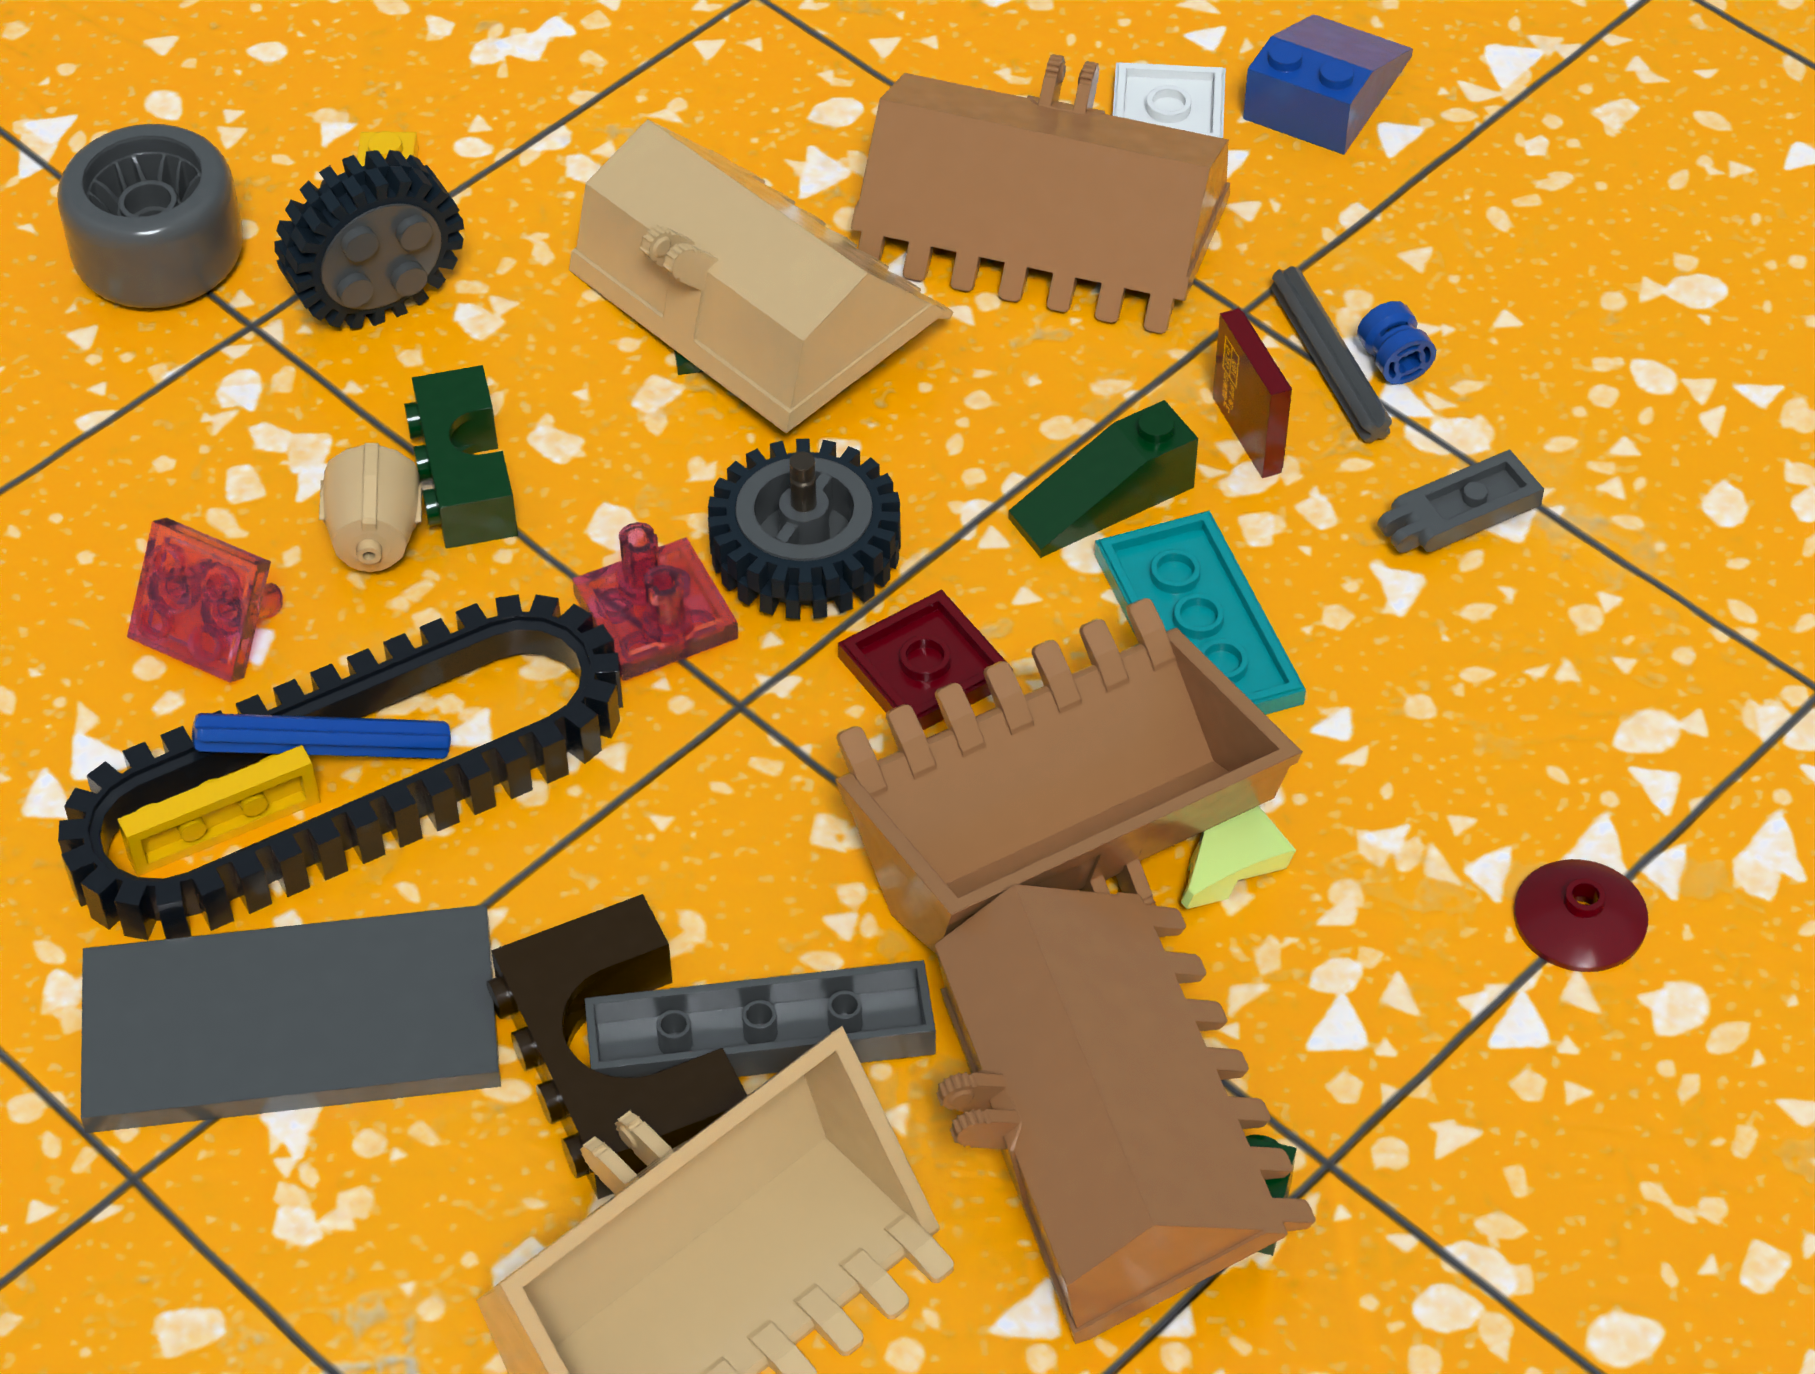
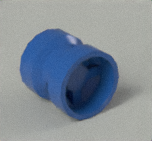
M1390 301L1375 307L1362 319L1357 330V336L1367 353L1376 356L1375 363L1385 380L1392 384H1404L1423 375L1434 362L1437 351L1426 332L1417 329L1418 322L1409 307L1401 301Z

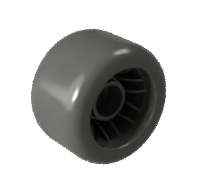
M141 124L120 128L96 138L83 147L69 161L62 173L57 192L58 209L71 261L81 280L104 299L135 308H163L179 305L198 298L216 287L235 266L242 248L243 228L234 180L225 157L205 137L188 129L165 124Z

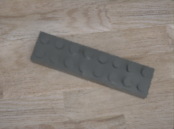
M924 960L584 998L591 1069L613 1077L636 1078L652 1075L720 1048H723L737 1077L780 1072L841 1026H843L860 1063L936 1054V1030Z

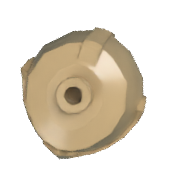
M365 443L361 446L349 448L330 459L320 484L319 520H323L328 529L336 556L349 567L366 572L381 571L391 567L403 557L412 531L416 528L418 522L422 521V483H420V475L415 462L397 450L380 446L379 443Z

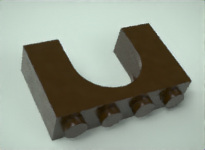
M643 894L491 950L496 978L486 981V984L494 1002L495 1011L500 1019L511 1016L517 1029L511 1032V1039L519 1062L524 1071L536 1069L542 1081L541 1084L536 1085L542 1110L550 1124L561 1121L568 1136L561 1140L568 1165L576 1179L587 1176L597 1199L614 1193L599 1179L598 1175L594 1174L581 1155L580 1149L583 1147L582 1145L594 1136L605 1142L636 1174L647 1167L631 1148L629 1149L622 1141L614 1124L618 1121V1118L629 1110L640 1116V1119L643 1122L645 1121L673 1149L695 1136L747 1096L723 1048L658 1073L636 1078H620L599 1073L583 1064L570 1050V1044L575 1034L586 1022L584 998L652 991L673 983L669 943Z

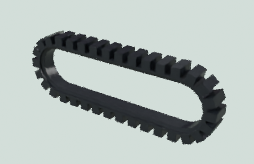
M519 594L495 598L498 616L486 618L477 603L456 611L458 631L450 633L441 618L420 626L422 646L418 648L413 647L405 633L384 641L386 661L380 664L377 663L369 648L348 656L347 663L350 676L344 679L340 678L332 663L310 672L313 692L304 695L295 679L273 688L277 707L267 711L258 694L236 703L238 714L361 718L495 660L517 654L545 655L563 662L580 680L578 690L567 705L542 720L194 870L163 879L134 876L118 869L107 857L111 839L120 829L117 819L136 812L147 804L158 803L198 787L207 780L222 777L273 754L198 752L194 749L193 742L183 726L160 735L165 754L154 758L146 742L123 750L127 771L121 774L109 763L103 762L86 775L91 792L75 788L64 805L68 820L59 821L58 842L72 891L81 907L84 905L88 906L91 918L108 930L120 920L124 936L149 940L155 923L158 920L162 923L166 939L190 937L189 916L202 913L212 931L234 921L229 901L235 898H241L249 914L271 905L272 900L268 884L274 881H279L287 897L310 888L306 867L313 864L317 865L325 881L347 872L348 868L344 851L352 847L363 864L386 855L382 834L391 831L400 848L422 839L419 819L428 815L437 832L459 823L457 802L465 799L474 816L496 806L494 786L499 783L502 784L510 799L533 790L530 770L536 767L547 784L569 775L567 752L586 764L602 751L600 736L612 738L620 722L619 708L623 707L619 657L618 653H615L613 638L603 624L594 628L592 614L575 604L561 615L559 598L536 594L530 611L522 612ZM219 710V711H217V712H214V713L223 714V713L221 712V710Z

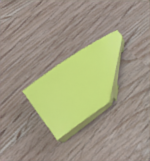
M1259 806L1222 822L1201 833L1200 840L1189 861L1188 870L1190 875L1181 903L1186 909L1227 900L1238 880L1287 869L1296 849Z

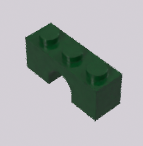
M483 365L412 377L415 402L405 403L404 407L410 439L422 437L423 445L413 446L420 482H432L433 489L422 490L428 525H441L446 549L518 536L513 494L503 451L480 455L474 454L498 449L493 407Z

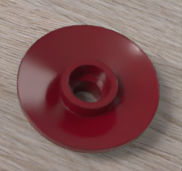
M1568 859L1546 864L1532 872L1523 881L1514 903V921L1522 940L1540 958L1555 966L1571 971L1598 972L1623 964L1640 949L1647 933L1648 910L1639 890L1628 878L1618 871L1589 860ZM1577 901L1586 902V903H1589V904H1591V905H1584V904H1581V903H1579V902H1577Z

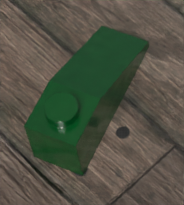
M1165 400L1111 424L1009 510L1008 519L1040 558L1194 488L1198 437Z

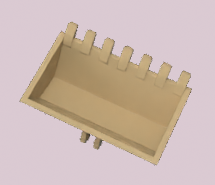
M647 119L585 183L577 247L571 251L569 271L783 432L788 433L937 319H950L954 312L942 303L921 294V289L912 282L888 271L889 266L857 249V244L825 227L826 223L817 216L795 206L796 202L765 185V180L758 175L731 162L726 157Z
M841 1026L695 1136L673 1149L645 1121L643 1122L640 1116L632 1113L631 1110L622 1115L614 1123L617 1127L616 1130L629 1149L631 1148L647 1165L638 1174L605 1142H602L596 1136L583 1144L580 1151L585 1162L615 1196L476 1301L508 1374H760L768 1366L776 1374H817L814 1366L797 1348V1343L816 1330L840 1355H851L862 1346L864 1342L863 1333L843 1311L842 1307L861 1293L887 1319H895L909 1307V1298L887 1273L891 1268L906 1257L931 1282L940 1283L953 1272L954 1262L932 1237L940 1230V1226L843 1026Z

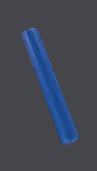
M200 713L195 716L192 726V742L194 749L198 752L280 754L303 745L308 755L443 759L447 757L451 745L449 724L445 721Z

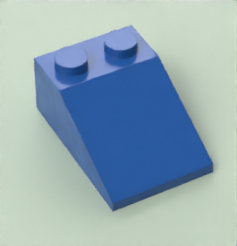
M1313 14L1272 35L1248 67L1243 119L1345 155L1412 57L1413 48Z

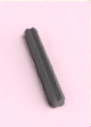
M1294 266L1286 270H1277L1272 277L1274 282L1271 289L1359 436L1368 443L1378 438L1385 439L1390 434L1389 426L1392 424V419L1303 273Z

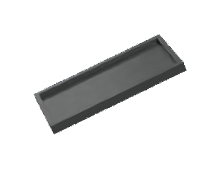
M487 905L83 948L81 1121L85 1133L501 1087L496 1011L486 981L493 979Z

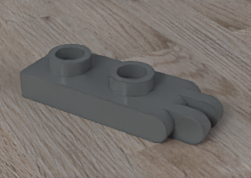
M1509 449L1400 495L1392 503L1391 510L1380 517L1377 526L1385 536H1392L1391 544L1399 553L1407 552L1419 546H1422L1426 552H1433L1541 506L1544 488Z

